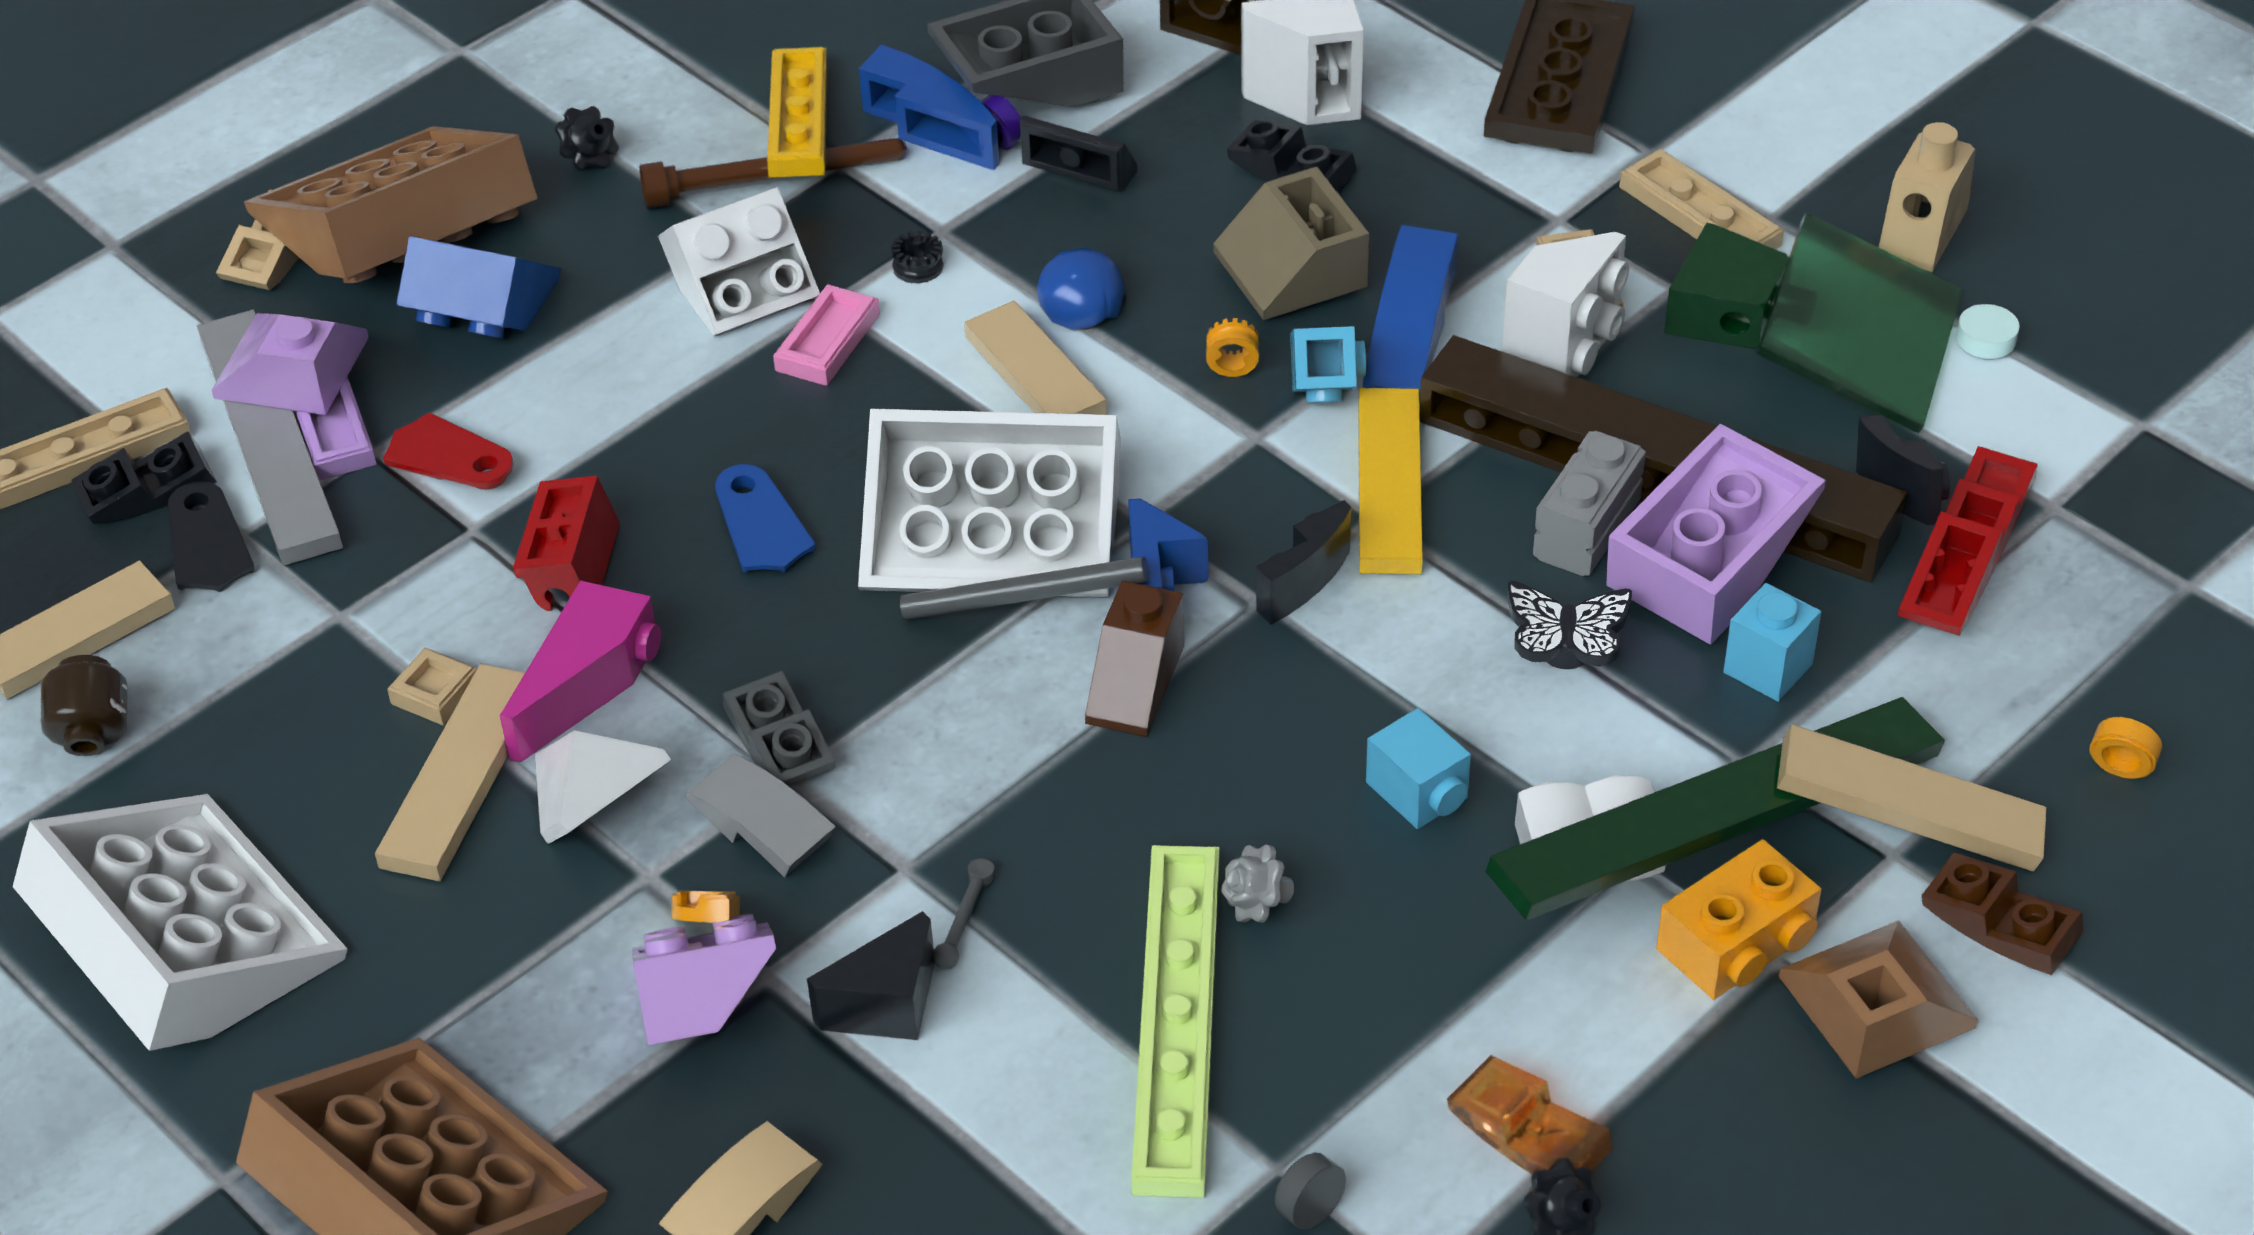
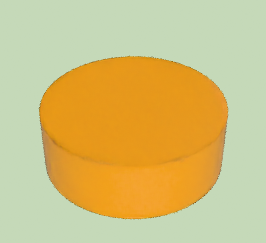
M2112 717L2098 724L2089 750L2093 760L2103 770L2122 778L2136 779L2146 777L2155 770L2162 751V741L2153 729L2137 720L2125 717Z

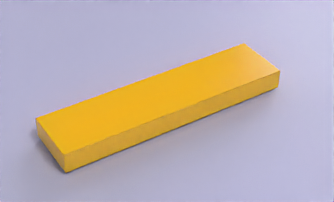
M826 48L772 50L767 153L769 178L825 175Z
M1359 388V574H1422L1419 389Z

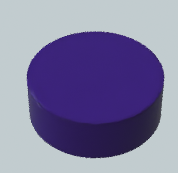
M993 95L985 97L981 102L997 120L998 148L1009 150L1021 141V116L1005 97Z

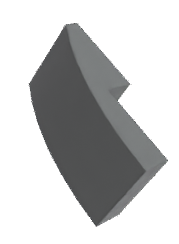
M783 671L723 693V707L755 764L771 773L789 786L836 767V761L810 710H802Z

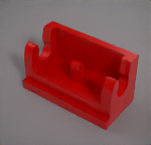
M598 475L540 481L512 570L517 578L523 577L534 601L546 611H551L554 603L553 594L548 589H561L568 594L570 599L580 580L603 585L620 522Z

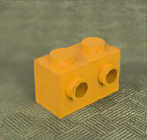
M1761 839L1661 906L1656 949L1711 999L1715 1000L1736 985L1743 987L1750 984L1760 975L1768 963L1786 951L1793 953L1800 950L1811 940L1818 927L1816 918L1822 888L1764 839Z

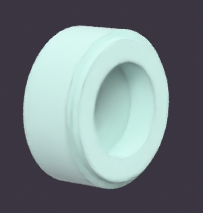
M1992 304L1974 305L1967 308L1961 314L1956 339L1964 351L1975 357L1983 359L2001 358L2010 354L2016 346L2019 321L2013 313L2003 307Z

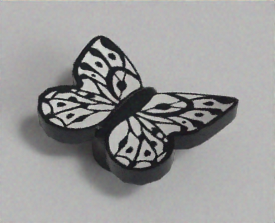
M1510 581L1508 583L1507 599L1513 621L1519 626L1515 631L1514 649L1522 658L1531 662H1547L1549 665L1559 669H1575L1584 664L1598 667L1611 664L1619 656L1621 639L1617 633L1624 627L1629 614L1632 591L1625 588L1611 591L1573 606L1570 603L1561 605L1554 598L1519 582Z

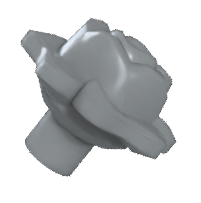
M1265 844L1260 848L1247 845L1242 851V855L1237 859L1231 860L1225 868L1226 879L1222 884V893L1227 899V903L1235 907V918L1239 922L1246 923L1253 919L1263 923L1268 918L1270 907L1277 906L1278 903H1287L1293 896V880L1290 877L1282 876L1284 865L1283 862L1275 860L1276 850L1272 845Z

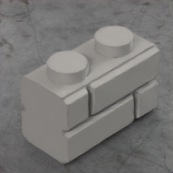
M1596 430L1588 432L1579 445L1578 452L1573 454L1536 509L1535 529H1537V532L1534 535L1533 555L1539 561L1583 577L1590 576L1608 549L1609 535L1632 513L1641 499L1643 484L1641 475L1644 472L1646 451L1639 445Z

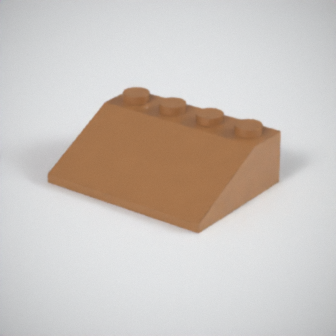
M432 126L246 200L244 204L247 212L315 272L320 275L342 278L344 283H356L377 274L376 266L390 260L393 263L404 262L409 236L432 241L440 240L442 243L458 241L473 233L471 226L483 221L498 223L514 218L519 214V206L538 198L518 134Z
M420 1038L254 1091L236 1163L318 1235H566L603 1205L608 1194V1190Z

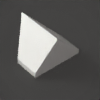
M573 730L535 754L541 835L549 844L568 834L671 760L662 748Z

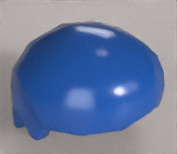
M1089 248L1060 252L1045 265L1037 287L1039 305L1050 321L1070 330L1094 327L1103 322L1105 318H1117L1120 313L1123 297H1126L1124 279L1117 264L1105 253Z

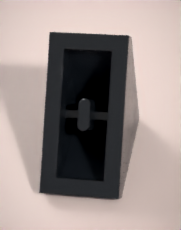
M922 911L807 978L813 1023L821 1031L918 1040L935 965L933 961L934 947L931 919Z

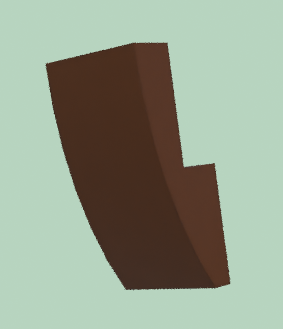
M1955 852L1921 895L1924 907L1960 933L2006 958L2049 975H2053L2083 933L2082 911L2018 892L2016 871Z

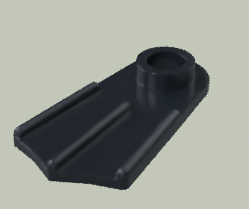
M207 481L189 482L177 488L168 500L177 588L179 590L184 588H204L220 592L223 587L247 573H253L255 570L254 563L221 488ZM196 505H206L200 510H190Z

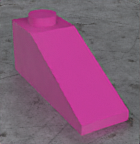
M580 580L500 714L509 760L524 761L634 684L645 662H651L656 657L661 643V627L655 624L651 596Z

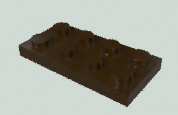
M1525 0L1484 119L1483 137L1505 140L1510 143H1526L1558 148L1566 152L1577 151L1593 154L1633 24L1635 5L1604 0Z

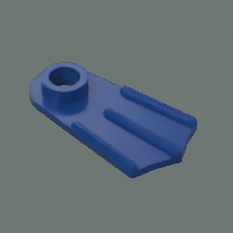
M740 464L731 466L719 474L715 482L716 495L743 572L747 573L750 570L763 569L786 572L787 568L809 552H814L815 542L763 469L754 465ZM741 488H749L752 490L748 493L743 494L735 492L736 490Z

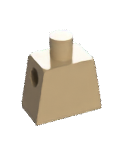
M1941 122L1926 125L1922 133L1918 134L1899 166L1891 187L1877 256L1929 272H1933L1968 210L1976 149L1969 143L1958 141V132L1953 126ZM1921 201L1931 204V212L1925 217H1918Z

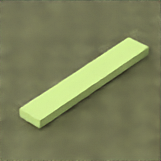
M1152 845L1131 1180L1132 1196L1205 1198L1219 847Z

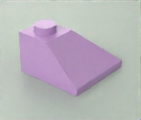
M257 313L212 388L214 399L326 415L369 338L367 329L304 317Z

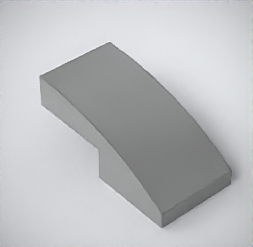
M735 753L693 787L686 796V799L732 843L742 836L784 878L831 838L836 827L818 809L784 782Z

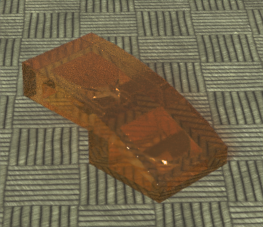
M1492 1055L1447 1098L1449 1110L1468 1128L1503 1156L1530 1174L1536 1170L1549 1169L1558 1158L1562 1157L1571 1160L1574 1168L1584 1166L1591 1172L1612 1150L1608 1128L1551 1102L1547 1081Z

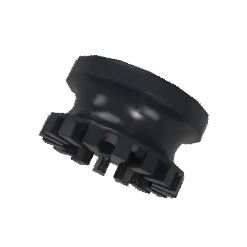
M912 231L908 232V237L902 234L899 235V239L896 238L894 240V244L891 246L894 259L892 268L894 275L900 280L919 284L929 282L942 273L944 267L941 257L943 246L941 240L938 241L936 235L932 237V234L927 232L923 236V231H918L917 236H914Z

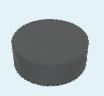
M1311 1153L1301 1157L1288 1168L1278 1184L1275 1195L1277 1212L1299 1229L1306 1230L1317 1226L1332 1213L1343 1195L1346 1185L1344 1170L1322 1153Z

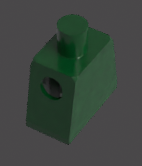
M1707 222L1669 288L1664 333L1754 349L1761 346L1773 321L1804 330L1811 317L1815 297L1814 295L1787 288L1791 262L1787 254Z

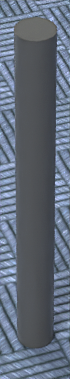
M1143 556L902 595L900 598V609L903 618L911 620L1118 587L1121 581L1143 583L1149 581V568L1147 560Z

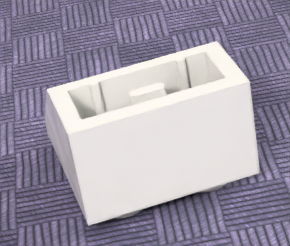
M1261 0L1242 3L1243 98L1305 125L1361 119L1363 27L1354 0Z
M778 187L677 223L658 235L679 290L713 336L815 298L820 294Z
M1611 232L1534 246L1507 279L1502 352L1574 377H1578L1579 374L1586 375L1595 362L1599 348L1606 339L1612 341L1616 338L1624 321L1625 309L1619 306L1620 294L1627 281L1630 268L1629 263L1624 261L1626 235Z

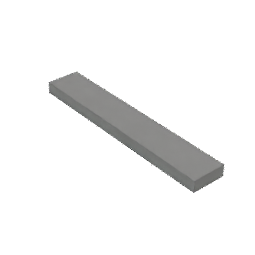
M254 309L197 325L200 340L216 382L256 315ZM223 400L282 565L292 564L342 549L343 546L338 528L293 411Z

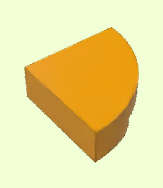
M676 890V894H672L671 918L675 920L714 923L733 920L734 916L740 915V895H736V891Z

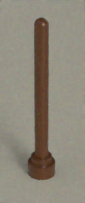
M892 138L826 148L825 171L900 160L906 155L907 147L903 140ZM767 157L676 170L674 165L664 166L662 161L639 165L642 192L647 209L669 206L670 200L679 199L681 192L782 178H769Z

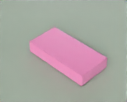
M827 284L773 355L775 371L828 386L880 315L879 299Z

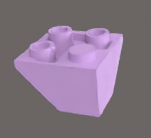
M753 914L734 916L733 920L712 923L714 933L687 937L685 927H675L644 934L645 946L632 948L648 1045L719 1032L776 950L774 935L768 922L756 924Z

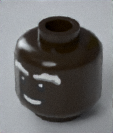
M76 655L62 660L58 667L51 669L46 674L41 683L42 733L53 743L63 746L64 750L72 755L91 756L102 752L105 745L117 742L127 730L128 690L126 678L116 668L111 667V664L106 659L98 656Z

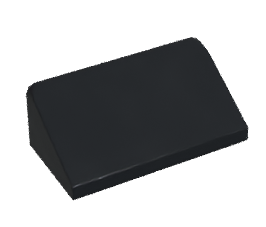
M1024 115L1020 119L1022 164L1119 192L1124 191L1137 173V162L1124 143Z

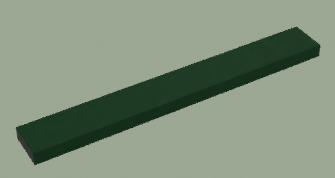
M1904 697L1815 730V732L1916 765L1937 757L1945 742L1941 735ZM1781 743L1491 855L1485 872L1527 921L1820 804V802L1777 789L1782 751Z

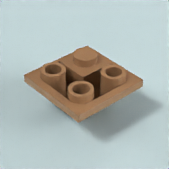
M1899 920L1780 968L1779 978L1855 1078L1871 1073L1977 1027V1017Z

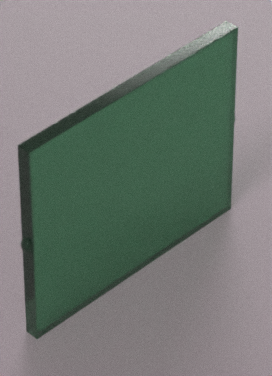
M1806 212L1801 220L1756 354L1919 434L1925 425L1963 289Z

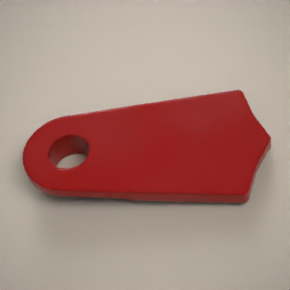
M427 413L416 421L395 430L390 445L383 456L387 466L439 480L446 479L483 490L493 489L501 485L514 467L512 455L507 449L432 413Z

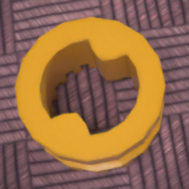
M1226 318L1223 319L1222 324L1217 321L1214 324V328H1209L1206 336V362L1210 369L1226 377H1239L1255 369L1259 362V333L1257 330L1255 331V326L1252 324L1248 326L1246 320H1242L1239 323L1238 318H1233V322H1228ZM1236 344L1242 346L1243 349L1242 353L1240 350H1236V355H1233V351H1229L1226 354V349H1222V346Z

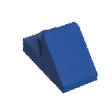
M1141 498L1128 499L1131 558L1144 556L1149 568V581L1137 584L1174 591V585L1207 582L1209 578L1207 538L1200 532Z

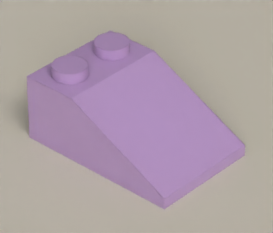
M1719 424L1609 535L1606 586L1613 590L1630 589L1632 591L1631 600L1711 645L1730 625L1731 618L1759 590L1825 489L1826 480L1732 429Z

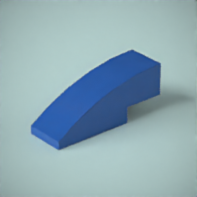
M882 44L859 67L863 112L896 122L899 139L991 170L997 168L999 165L997 120L983 103L963 85L939 69L909 54Z
M1401 225L1377 311L1366 363V376L1363 378L1362 388L1419 389L1420 401L1421 377L1433 362L1444 326L1445 305L1457 268L1458 233Z

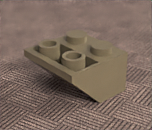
M1318 167L1265 182L1213 243L1214 254L1263 320L1368 287L1369 232Z

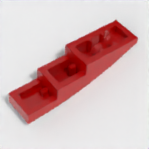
M1977 447L1964 479L1960 478L1946 511L1940 512L1898 609L1899 617L1958 636L1961 635L2016 525L2035 481L2037 463L1984 447Z

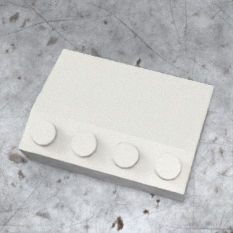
M870 409L858 581L859 590L926 592L1112 562L1121 448L1117 415ZM1110 588L1062 596L1109 597Z
M208 794L31 820L29 822L13 888L149 1051L209 1039L345 960L347 947Z

